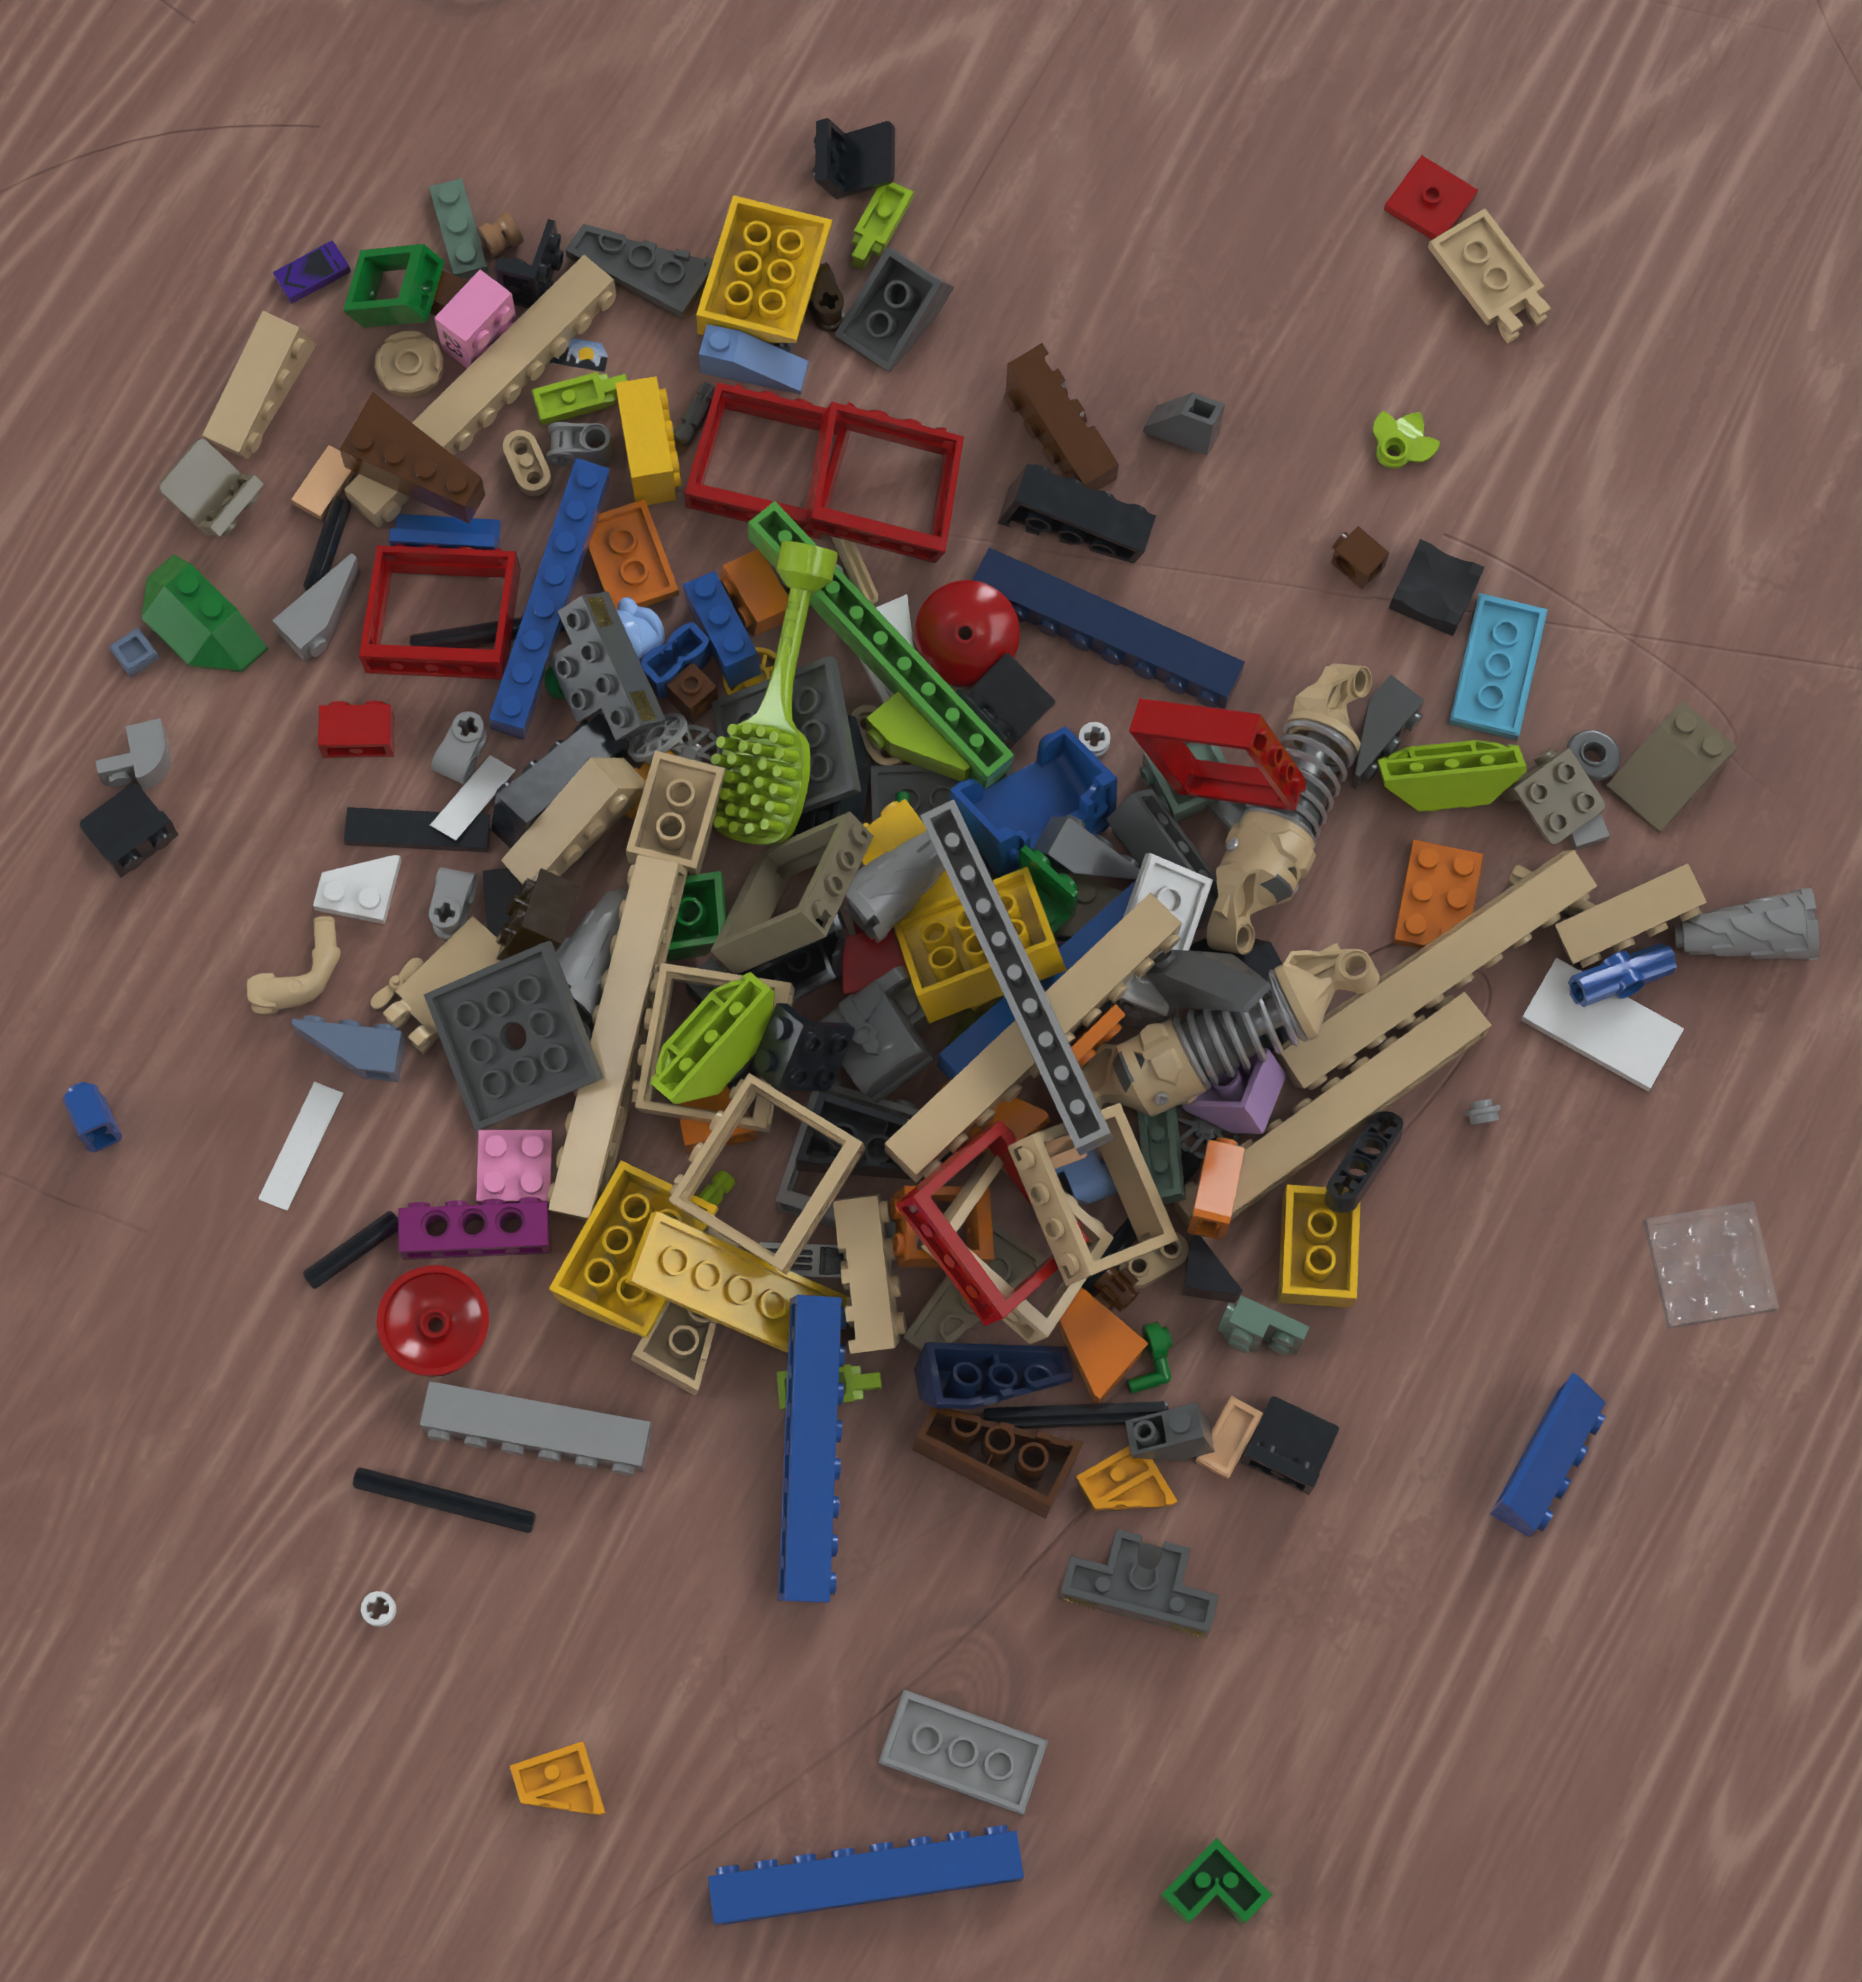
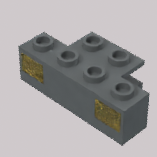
M609 592L580 596L558 610V614L572 644L549 657L548 661L576 723L583 721L591 715L594 718L601 714L603 717L605 716L615 740L642 735L666 721Z
M1116 1529L1107 1565L1070 1556L1059 1597L1060 1600L1068 1601L1069 1604L1072 1602L1074 1605L1087 1606L1088 1609L1091 1607L1093 1610L1098 1609L1170 1628L1176 1632L1189 1633L1190 1636L1207 1638L1209 1635L1219 1595L1182 1585L1191 1548L1166 1541L1163 1547L1141 1542L1143 1535Z

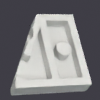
M392 855L322 872L313 904L314 909L320 912L385 924L402 861L401 857Z

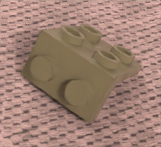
M197 439L158 484V491L205 535L220 537L221 535L228 534L238 522L236 517L243 509L250 508L260 496L258 491L264 483L253 474L240 473L208 441Z
M1549 748L1533 759L1536 764L1529 768L1525 774L1501 794L1506 802L1520 800L1546 842L1551 845L1558 844L1605 809L1603 798L1570 748L1557 751Z

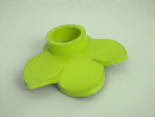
M1382 411L1374 421L1373 434L1378 442L1376 456L1378 461L1387 468H1401L1407 462L1423 463L1433 457L1438 451L1440 441L1423 436L1424 421L1420 412L1405 415L1396 421L1389 413ZM1395 450L1399 456H1391L1387 451Z

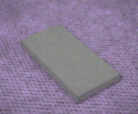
M903 1690L878 1764L1023 1816L1048 1740Z

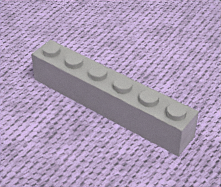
M431 1381L428 1384L419 1424L423 1432L428 1433L427 1438L432 1440L449 1442L450 1437L465 1439V1445L479 1449H486L487 1444L502 1446L501 1451L504 1453L522 1456L524 1451L539 1453V1459L549 1462H560L561 1457L575 1460L576 1466L587 1469H597L598 1464L612 1467V1472L625 1476H634L635 1471L644 1472L653 1430L649 1421Z

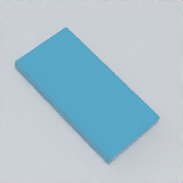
M1479 593L1448 724L1518 740L1548 609Z

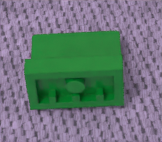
M1024 845L1020 849L1018 868L1015 871L1028 867L1055 936L1075 916L1079 894L1076 890L1077 885L1066 874L1061 873L1059 875L1050 867V861L1041 851L1037 849L1032 851L1028 846Z

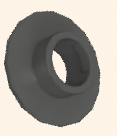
M1584 730L1573 735L1567 743L1566 748L1571 749L1590 780H1605L1614 775L1620 766L1621 754L1619 747L1612 737L1604 732ZM1584 751H1595L1601 757V762H1591L1585 757Z

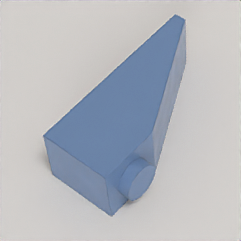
M710 324L706 326L699 352L700 371L703 374L801 394L809 365L808 360L742 331Z

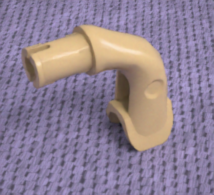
M321 916L313 919L315 949L312 950L313 965L309 973L293 977H276L273 973H260L247 980V998L251 1002V1009L254 1012L262 1015L278 1013L279 1009L293 1008L311 1002L324 991L341 955V949L337 947L335 920L333 917Z

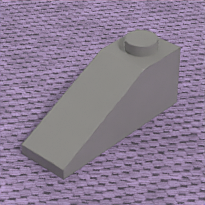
M353 553L347 556L272 620L277 634L305 662L312 656L317 657L322 654L334 636L361 573L357 557Z

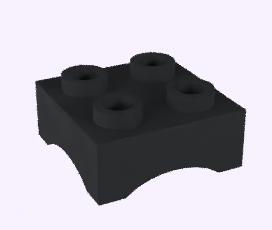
M1420 539L1392 597L1389 609L1454 636L1481 578L1484 567L1474 562L1450 556L1431 543Z

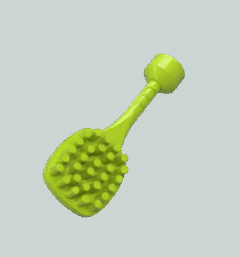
M782 541L776 570L786 586L790 588L772 675L758 712L739 724H730L727 728L730 736H720L716 740L717 747L723 749L722 754H713L711 757L713 765L725 768L713 825L718 832L733 840L760 846L779 845L791 837L800 819L808 789L811 756L810 745L805 735L796 728L792 720L793 684L811 593L819 591L833 581L838 553L833 550L793 541Z

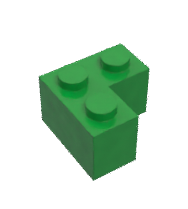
M1216 1838L1167 1887L1159 1898L1186 1925L1213 1898L1240 1925H1243L1272 1894Z

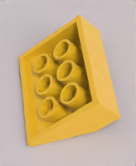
M733 195L696 314L697 334L704 335L707 324L742 331L767 343H797L831 230L832 220Z
M1028 867L994 879V885L1039 980L1041 981L1067 971ZM957 894L907 913L894 926L916 996L929 1023L1004 995Z
M621 1160L549 1290L558 1302L574 1310L647 1338L667 1300L625 1281L651 1212L658 1211L702 1232H706L708 1226L677 1208L669 1201L672 1195L669 1193L673 1187L672 1184ZM695 1195L690 1200V1202L715 1216L719 1209L718 1206Z

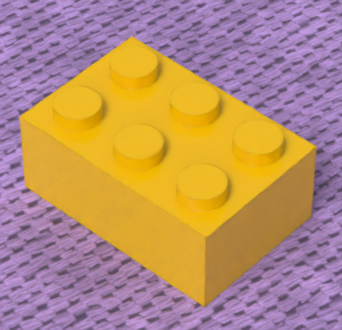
M657 376L615 383L635 502L645 499L647 505L676 501L675 488L682 487L666 388L659 389Z
M1286 1185L1282 1195L1278 1303L1353 1307L1357 1299L1360 1202L1353 1211L1340 1213L1331 1210L1325 1204L1326 1187ZM1344 1188V1191L1341 1195H1343L1345 1192H1348L1349 1189Z

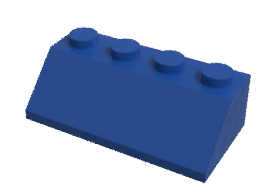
M1572 1372L1559 1387L1490 1513L1493 1517L1528 1537L1536 1532L1537 1529L1543 1532L1554 1513L1548 1509L1554 1497L1561 1499L1571 1482L1566 1477L1571 1465L1576 1467L1580 1465L1588 1451V1447L1583 1445L1589 1432L1596 1435L1606 1417L1600 1413L1606 1402L1578 1375Z

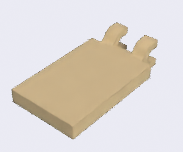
M1485 208L1429 242L1428 249L1484 323L1488 326L1496 321L1500 334L1507 344L1520 335L1518 330L1522 329L1523 324L1515 316L1520 311L1526 309L1527 316L1535 327L1546 321L1547 316L1545 314L1551 310V307L1539 295L1543 292L1545 286Z
M474 916L395 991L402 1000L393 1003L383 1012L387 1021L397 1027V1030H400L412 1015L422 1024L408 1036L413 1046L422 1054L439 1038L423 994L500 962V960L496 959L501 946L496 943L497 937Z

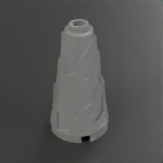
M926 830L920 835L909 839L859 869L845 895L849 900L844 907L845 911L871 940L875 939L876 943L887 937V933L917 904L920 897L934 885L942 872L945 871L928 831Z
M1799 888L1784 894L1748 900L1745 904L1712 910L1710 913L1699 914L1684 922L1681 921V926H1674L1676 948L1683 947V951L1689 952V955L1715 954L1716 956L1724 957L1752 956L1754 959L1818 960L1819 929L1818 918H1815L1813 910L1816 909L1812 888Z
M616 889L614 892H606L594 909L587 912L570 938L566 937L556 952L581 1020L588 1026L592 1025L594 1008L596 1005H600L603 994L601 979L606 969L609 970L612 958L610 955V943L612 937L618 934L621 922L618 916L619 907L628 894L621 889Z

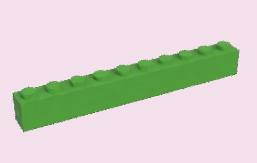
M776 501L748 522V540L775 568L777 567L782 541H793L817 546ZM835 566L833 581L819 591L811 593L809 605L893 694L899 691L970 765V776L982 785L983 790L990 787L1011 769L1014 754L843 572Z

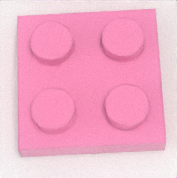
M479 1130L477 1204L482 1205V1201L486 1199L504 1200V1204L519 1203V1199L525 1197H537L541 1199V1202H547L548 1190L552 1183L553 1131Z

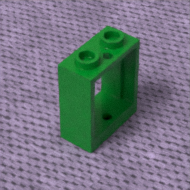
M425 244L360 250L343 311L364 328L428 322L444 260ZM406 270L399 297L376 300L383 273L385 271Z

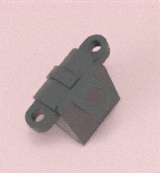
M904 966L890 970L879 979L872 981L858 993L850 994L839 1002V1007L818 1021L849 1023L855 1028V1033L842 1061V1065L855 1085L876 1104L935 1061V1057L895 998L912 982Z

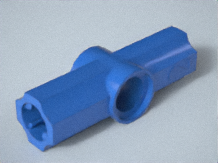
M1662 943L1632 954H1628L1627 951L1617 952L1605 959L1600 966L1571 976L1568 981L1570 996L1575 1004H1580L1582 1007L1615 995L1618 999L1627 998L1642 989L1645 984L1673 974L1677 968L1675 954L1669 945L1665 946Z

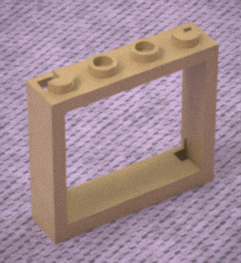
M666 963L660 964V970L654 973L650 992L655 994L653 1008H647L645 1013L644 1029L649 1030L647 1042L640 1045L637 1064L642 1066L640 1080H634L632 1086L633 1096L631 1102H636L635 1108L639 1112L711 1123L718 1111L653 1101L655 1087L650 1083L653 1075L656 1074V1064L664 1042L674 981L718 988L731 981L742 979L743 975ZM759 978L775 992L772 1013L776 1003H788L792 1007L795 991L792 983ZM760 1077V1080H761V1081H763V1082H765L766 1084H768L769 1086H771V1085H770L769 1083H767L763 1078ZM757 1095L753 1117L743 1116L736 1128L770 1133L775 1105Z
M748 1073L745 1080L740 1079L737 1086H733L729 1094V1098L732 1100L724 1112L719 1110L712 1119L709 1126L712 1132L705 1143L699 1142L693 1149L689 1157V1161L692 1164L685 1175L679 1174L673 1181L675 1184L669 1192L672 1194L669 1201L677 1208L787 1275L866 1150V1147L860 1140ZM756 1095L761 1096L843 1146L776 1253L771 1252L690 1202Z
M1121 1103L1101 1109L1114 1140L1100 1146L1099 1149L1139 1244L1095 1262L1092 1259L1044 1143L1069 1135L1065 1124L1062 1123L1034 1133L1007 1146L1066 1286L1178 1240Z
M990 1149L944 1213L945 1218L956 1232L999 1170L1002 1169L1008 1174L1002 1167L1004 1163L998 1155L994 1156ZM1065 1193L1075 1218L1081 1224L1083 1232L1089 1239L1086 1244L1093 1261L1100 1260L1114 1237L1105 1230L1104 1225L1098 1219L1088 1215L1078 1205L1077 1200L1073 1196ZM923 1243L921 1248H923L931 1257H933V1255L930 1253V1251ZM970 1250L1004 1298L1014 1290ZM1087 1278L1068 1286L1063 1281L1042 1314L1025 1299L1002 1320L1029 1344L1045 1339L1050 1335Z

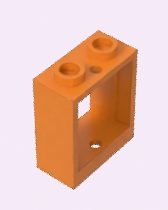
M904 1185L893 1195L894 1197L890 1201L891 1219H895L896 1233L892 1238L893 1255L897 1256L898 1267L941 1268L938 1262L924 1249H917V1235L895 1205L916 1187ZM942 1186L930 1197L933 1201H953L963 1186ZM990 1187L985 1190L966 1218L967 1247L987 1265L995 1259Z

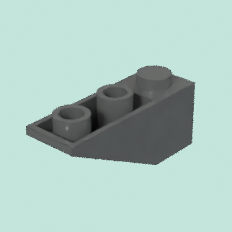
M1392 675L1386 679L1369 699L1360 736L1361 745L1356 757L1351 786L1354 789L1363 780L1368 783L1379 770L1378 760L1384 755L1389 756L1394 753L1402 742L1399 738L1406 729L1410 732L1413 731L1424 716L1420 713L1424 699Z
M1072 815L1051 817L1032 850L1037 849L1041 851L1050 861V867L1057 873L1136 880L1140 871L1138 868L1139 863L1135 859L1125 854H1118L1111 849L1113 844L1100 835H1092L1085 829L1086 824Z

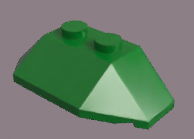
M173 554L147 577L141 618L189 667L243 672L268 650V647L238 609L191 563Z

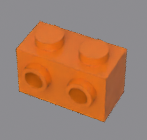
M757 549L724 564L720 581L729 599L735 605L736 612L744 628L748 627L752 636L755 637L783 624L789 596L761 552Z

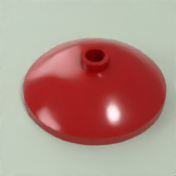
M961 580L938 588L925 600L915 621L914 639L917 652L945 682L958 686H974L1006 653L1015 657L1020 640V626L1012 604L999 590L983 582ZM963 626H968L972 630V636L968 640H963L959 636V630Z
M429 1265L406 1272L390 1285L379 1304L376 1323L380 1343L394 1363L412 1374L437 1377L462 1369L477 1356L488 1335L490 1316L482 1291L470 1277L451 1267ZM433 1321H441L443 1323L441 1330L432 1332L430 1324Z

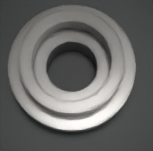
M1492 1099L1470 1102L1471 1110L1464 1111L1465 1117L1469 1116L1470 1125L1499 1120L1498 1111L1501 1110L1500 1104L1493 1105Z

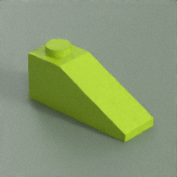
M899 691L866 718V736L875 748L879 750L883 748L890 756L957 781L970 779V765Z

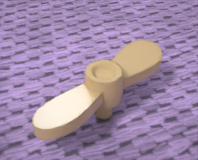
M411 959L403 967L399 975L392 976L389 985L379 990L372 997V1008L375 1010L383 1009L396 994L395 991L424 964L422 959Z

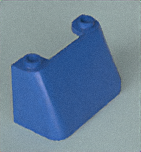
M1065 726L1054 733L1045 735L1040 740L1037 750V761L984 790L982 785L975 779L960 781L950 789V801L954 799L977 848L992 872L999 878L1014 872L1018 868L1020 849L1026 845L1033 850L1051 817L1072 815L1082 820L1086 824L1085 829L1092 835H1099L1110 826L1106 818L1116 810L1117 777Z

